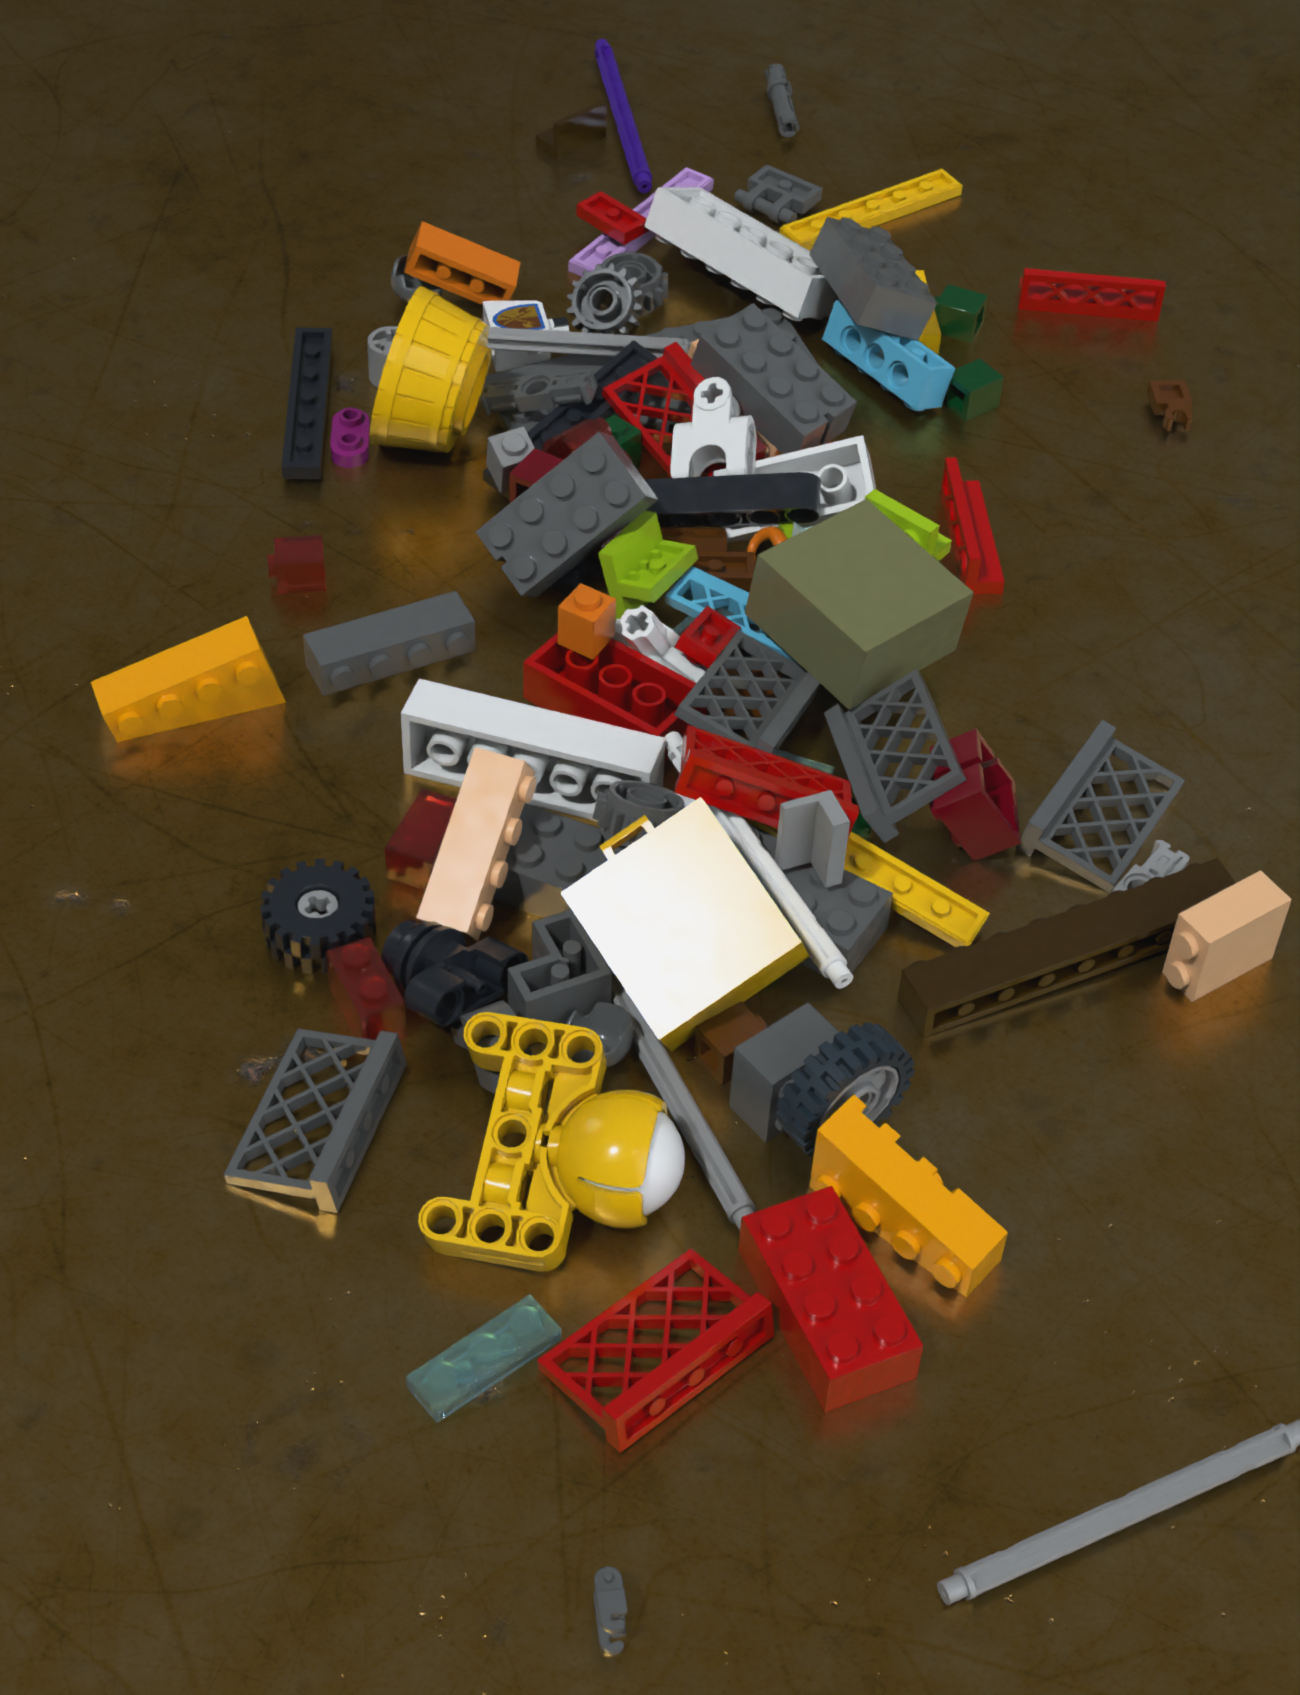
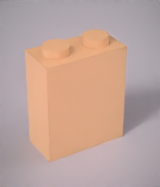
M1260 870L1178 914L1162 973L1173 987L1179 989L1193 1002L1273 958L1292 899Z

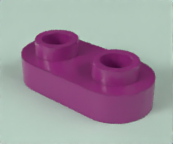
M349 407L337 412L333 416L330 447L331 458L336 465L344 468H355L367 462L370 448V419L364 411Z

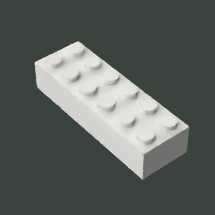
M657 187L644 226L656 233L655 238L666 244L676 245L681 248L680 253L688 258L703 261L706 263L705 268L707 270L731 278L732 285L740 289L753 291L757 294L756 298L759 301L768 305L778 306L783 309L782 314L789 319L795 321H802L803 318L822 320L823 317L830 316L835 300L840 299L809 255V250L700 187Z
M423 679L417 681L401 711L404 774L461 787L474 747L526 761L535 772L534 777H536L537 781L534 796L527 804L598 821L592 818L598 792L605 793V789L609 788L614 782L624 780L641 781L663 787L666 740L664 737Z

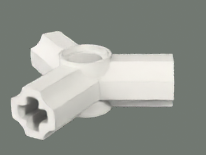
M641 605L636 609H627L622 617L615 621V636L613 638L695 683L707 671L708 668L692 663L684 656L683 652L674 647L680 636L661 623L656 615L646 607Z

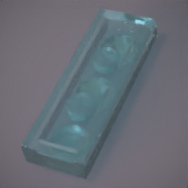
M529 1294L407 1375L406 1386L436 1423H439L560 1341L561 1327Z

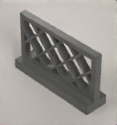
M738 630L678 706L674 716L691 726L775 754L813 701L821 684L800 665ZM739 648L750 653L754 658L743 657ZM725 669H737L740 677L729 676ZM751 670H762L765 678L754 677ZM776 671H780L792 679L779 678ZM710 688H722L726 696L713 695ZM736 689H747L751 697L739 696ZM761 690H772L776 698L765 697ZM692 707L707 708L711 716L703 715ZM721 708L733 709L736 716H724ZM747 709L759 710L762 717H750ZM732 729H744L749 741L734 733Z
M917 669L846 713L839 704L824 712L862 816L884 843L899 835L895 825L896 822L967 780L923 676ZM916 688L908 703L899 702L903 694ZM874 712H879L872 725L861 724V720ZM892 713H902L895 727L886 726ZM916 714L926 715L919 728H909ZM879 737H889L882 751L873 750ZM903 738L913 739L906 753L896 752ZM926 740L937 741L930 754H919ZM890 762L900 763L893 777L883 776ZM914 764L924 765L917 779L907 778ZM938 766L950 768L951 771L935 781L931 780ZM900 789L911 790L906 799L893 806V802Z
M1102 719L1029 820L1020 838L1021 844H1018L1016 849L1029 857L1037 849L1111 893L1181 789L1185 780L1113 738L1112 736L1117 728ZM1114 755L1126 762L1130 770L1114 771L1109 760L1110 756ZM1155 779L1167 786L1169 790L1167 792L1151 793L1146 780ZM1135 781L1140 794L1123 795L1119 782ZM1108 783L1112 796L1096 797L1091 784ZM1144 805L1149 818L1133 819L1128 806ZM1117 807L1122 820L1105 821L1101 808ZM1090 809L1094 822L1078 823L1073 810ZM1127 831L1132 844L1115 845L1110 832ZM1099 833L1104 846L1087 847L1082 834ZM1060 835H1071L1076 848L1065 849L1053 842L1052 838ZM1108 857L1114 870L1111 876L1095 867L1091 858Z
M298 1028L223 1174L226 1183L316 1199L320 1210L338 1213L407 1065L398 1033L380 1031L376 1040ZM306 1046L323 1048L326 1051L325 1054L307 1063L302 1064L300 1061ZM354 1054L368 1055L364 1063L347 1071L340 1062ZM334 1064L339 1075L315 1086L310 1075ZM304 1079L309 1089L284 1100L281 1095L284 1088ZM347 1086L350 1091L347 1099L328 1107L322 1097ZM316 1101L322 1111L297 1122L291 1112ZM286 1116L291 1126L265 1137L263 1130L266 1124ZM329 1122L332 1127L330 1135L310 1145L304 1134ZM298 1137L303 1149L278 1160L273 1149ZM266 1152L272 1161V1164L255 1172L244 1170L248 1161ZM311 1160L314 1168L307 1181L288 1178L285 1172Z

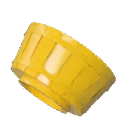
M419 286L416 289L399 322L383 368L370 424L371 444L387 448L399 447L431 451L439 454L440 452L449 453L458 435H465L478 406L491 359V348L487 347L489 326L482 322L481 318L472 316L424 286Z

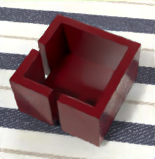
M977 729L951 738L950 742L967 780L929 802L933 817L937 822H943L946 825L954 844L958 848L963 847L973 861L1021 844L1015 780L999 758L994 759L993 750ZM934 745L931 746V747H929V748H930V753H931V751H932ZM938 766L931 780L935 781L951 771L950 768Z

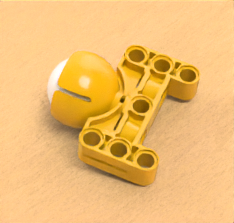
M481 1012L467 1021L464 1027V1039L473 1062L485 1070L500 1072L471 1199L467 1201L450 1197H436L422 1206L418 1217V1224L428 1245L435 1252L443 1255L534 1271H550L557 1268L564 1260L573 1221L572 1211L578 1209L594 1222L612 1228L632 1229L646 1225L648 1215L659 1209L672 1197L680 1184L684 1172V1145L676 1126L667 1116L665 1101L655 1095L639 1090L619 1089L600 1094L606 1070V1057L599 1035L591 1029L492 1012ZM487 1035L499 1037L498 1042L491 1047L482 1048L477 1046L479 1040ZM541 1042L547 1045L545 1050L538 1055L524 1053L530 1044ZM581 1050H589L595 1053L585 1063H576L571 1060L573 1055ZM553 1088V1089H552V1093H551V1097H550V1102H549V1106H548L547 1115H545V1111H546V1106H547V1102H548V1097H549L550 1089ZM522 1133L526 1135L524 1142L517 1147L509 1148L502 1145L504 1139L510 1134ZM530 1179H532L526 1208L524 1209V1203L527 1195ZM453 1218L456 1220L454 1228L445 1234L433 1233V1227L440 1219ZM500 1226L505 1229L503 1236L498 1241L493 1243L481 1241V1236L487 1228ZM548 1234L554 1238L552 1245L546 1250L534 1251L529 1248L531 1241L538 1235Z

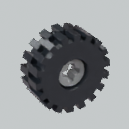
M315 859V866L307 867L306 861L297 862L296 871L291 872L286 867L279 871L280 881L273 877L267 883L268 891L262 892L260 905L264 941L267 949L271 948L272 956L277 961L284 957L285 967L294 970L297 964H301L303 973L313 974L314 967H322V974L331 973L332 965L339 964L341 969H345L351 966V956L359 961L365 956V947L371 948L374 942V934H376L375 898L373 890H370V882L366 877L360 879L359 870L351 866L346 872L344 871L343 862L334 860L331 867L325 866V859ZM312 909L314 911H326V914L320 915L318 912H312Z

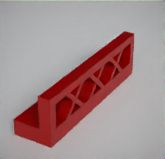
M1024 268L1023 277H1020L1018 289V309L1158 322L1166 282L1163 280Z
M945 457L940 496L952 540L960 581L970 588L974 594H1003L1005 581L979 480L962 481L957 457Z

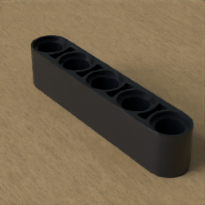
M795 472L645 480L659 499L645 511L656 512L660 527L707 528L793 524V522L802 524L814 522L820 516L821 479L812 473Z

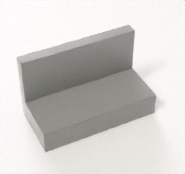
M831 790L780 804L775 862L781 870L811 862L825 888L842 883L850 820Z

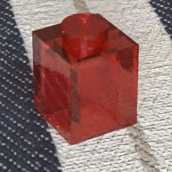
M322 535L274 538L275 554L267 555L269 579L277 578L278 594L326 591Z

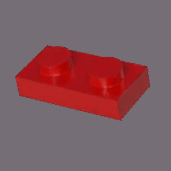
M602 191L576 204L577 217L623 245L649 232V229L644 227L647 218Z
M706 606L681 634L674 647L683 652L684 656L692 663L709 668L742 627L711 607Z

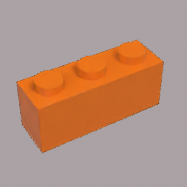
M422 221L409 248L404 273L483 305V301L510 300L517 285L521 262Z

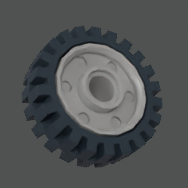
M868 1022L860 1027L857 1024L851 1026L847 1034L843 1030L835 1034L833 1043L830 1044L826 1040L818 1046L819 1053L816 1056L810 1054L803 1061L806 1066L803 1069L797 1068L791 1075L794 1082L785 1084L782 1090L784 1097L778 1099L777 1107L779 1110L776 1111V1118L792 1140L810 1157L814 1156L817 1129L853 1094L867 1105L862 1113L876 1126L880 1127L877 1122L881 1118L888 1119L893 1113L890 1108L899 1105L904 1098L901 1093L909 1089L911 1085L909 1079L914 1076V1069L912 1068L915 1065L914 1060L904 1047L881 1025L877 1023L873 1025L871 1022Z

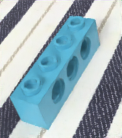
M835 300L822 340L832 346L837 355L848 358L857 365V369L861 373L870 375L877 380L882 389L897 395L904 401V405L914 411H924V409L941 407L955 367L919 341L856 324L840 300Z

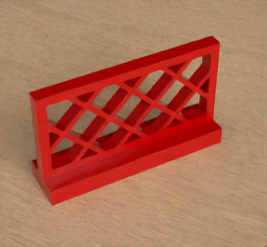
M677 342L665 347L663 356L611 383L602 390V396L621 419L642 431L641 443L671 478V456L667 455L662 449L663 442L672 443L673 433L665 432L667 420L679 423L692 422L693 395L699 383L705 380L691 366L692 359ZM660 371L669 381V386L666 388L646 384L647 377ZM624 390L640 393L639 404L623 402L617 394ZM644 394L666 398L665 409L644 406ZM675 399L687 402L691 407V414L670 411V400ZM640 416L663 419L661 431L645 428L640 423ZM758 436L755 461L764 459L767 449ZM711 464L703 472L708 473L707 477L712 476L713 471L724 469L726 466Z
M687 725L683 735L681 769L675 784L674 793L694 800L702 797L708 805L778 828L781 803L831 790L850 820L849 837L859 814V805L852 803L850 781Z
M690 1248L537 1359L538 1368L605 1429L607 1442L621 1453L774 1336L772 1303L759 1292L749 1296ZM690 1269L704 1279L703 1287H675V1280ZM646 1301H666L665 1315H637V1309ZM674 1301H702L701 1315H673ZM709 1301H731L737 1306L727 1315H708ZM608 1329H628L627 1343H599V1336ZM636 1329H664L663 1344L634 1343ZM671 1329H700V1335L690 1343L670 1344ZM570 1357H589L587 1372H564L559 1365ZM597 1357L625 1358L624 1373L595 1372ZM633 1358H662L661 1364L650 1373H632ZM594 1387H622V1394L603 1407L593 1398Z

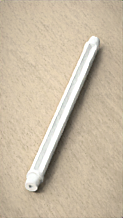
M673 731L664 737L666 738L665 747L668 750L669 759L680 772L683 738L678 732ZM707 804L799 937L825 978H829L836 988L840 989L849 985L853 980V974L846 966L847 960L826 931L816 921V917L770 853L762 846L761 841L744 817Z

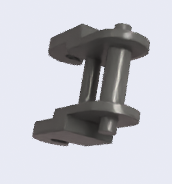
M606 1566L599 1569L595 1574V1617L600 1648L609 1655H616L624 1650V1644L622 1641L612 1643L609 1640L626 1635L624 1615L627 1614V1604L620 1572L613 1567Z

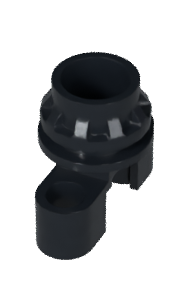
M406 920L392 930L385 941L381 956L383 969L387 974L394 977L399 989L405 992L404 1002L406 1007L439 1026H448L459 1020L461 1015L477 1010L508 993V968L529 961L525 953L493 937H487L467 947L466 940L460 931L449 926H443L435 921L420 923L416 920Z

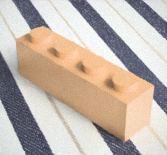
M474 747L416 917L422 923L435 921L443 926L452 927L460 931L464 938L477 942L481 931H486L489 928L494 911L491 902L495 890L502 887L507 876L508 863L505 860L510 845H516L522 831L520 816L524 804L532 800L536 789L535 772L526 761Z

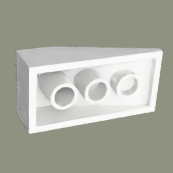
M863 435L755 461V474L807 472L819 476L821 479L820 516L814 522L798 524L803 528L815 526L865 500V496L873 489H876L871 459ZM726 468L713 471L714 476H730ZM781 524L723 528L726 529L727 542L751 540L760 529L768 526L779 527Z

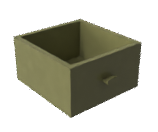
M865 499L758 554L745 614L846 708L851 710L913 670L917 669L919 671L955 651L974 592L872 503Z

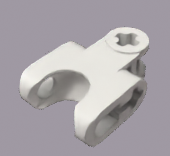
M720 377L705 379L699 383L693 395L692 422L676 423L674 425L671 453L672 478L700 477L705 468L717 462L726 463V469L730 475L755 474L757 435L753 417L751 415L740 416V405L735 397L732 396L731 388L726 380Z

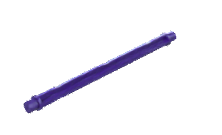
M599 39L595 43L594 53L631 172L632 181L637 186L639 192L647 193L652 188V174L641 144L613 48L607 40Z

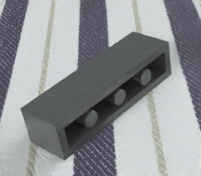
M457 591L303 634L305 663L323 696L476 651L475 620Z

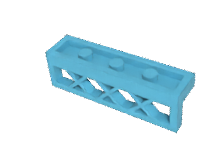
M691 566L665 595L666 605L694 618L706 606L711 607L742 627L740 631L800 665L745 614L749 592Z

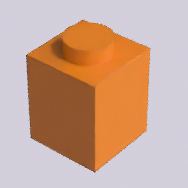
M580 583L558 606V644L593 660L615 636L616 598Z

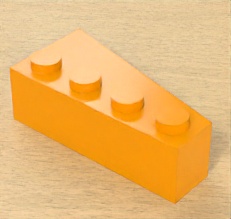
M247 616L91 682L102 717L117 742L286 703L272 667Z
M853 1094L817 1129L809 1187L814 1191L833 1186L847 1213L853 1217L862 1229L874 1232L891 1244L899 1255L906 1259L914 1260L931 1272L940 1284L947 1288L955 1289L967 1298L1001 1261L1008 1232L962 1190L957 1188L950 1192L945 1188L940 1175L937 1173L938 1169L924 1156L919 1161H915L895 1143L900 1135L886 1122L880 1128L862 1113L867 1105Z

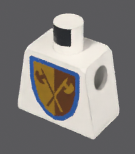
M483 301V322L489 327L569 332L567 318L547 319L543 305L539 301ZM491 349V358L496 372L549 360L551 357V353Z

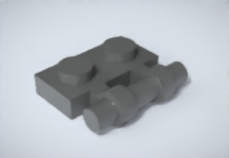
M765 165L748 179L747 191L742 189L736 191L734 201L742 204L745 210L752 213L758 211L768 215L769 220L777 224L782 222L789 224L797 220V213L803 215L821 200L822 188L770 165Z

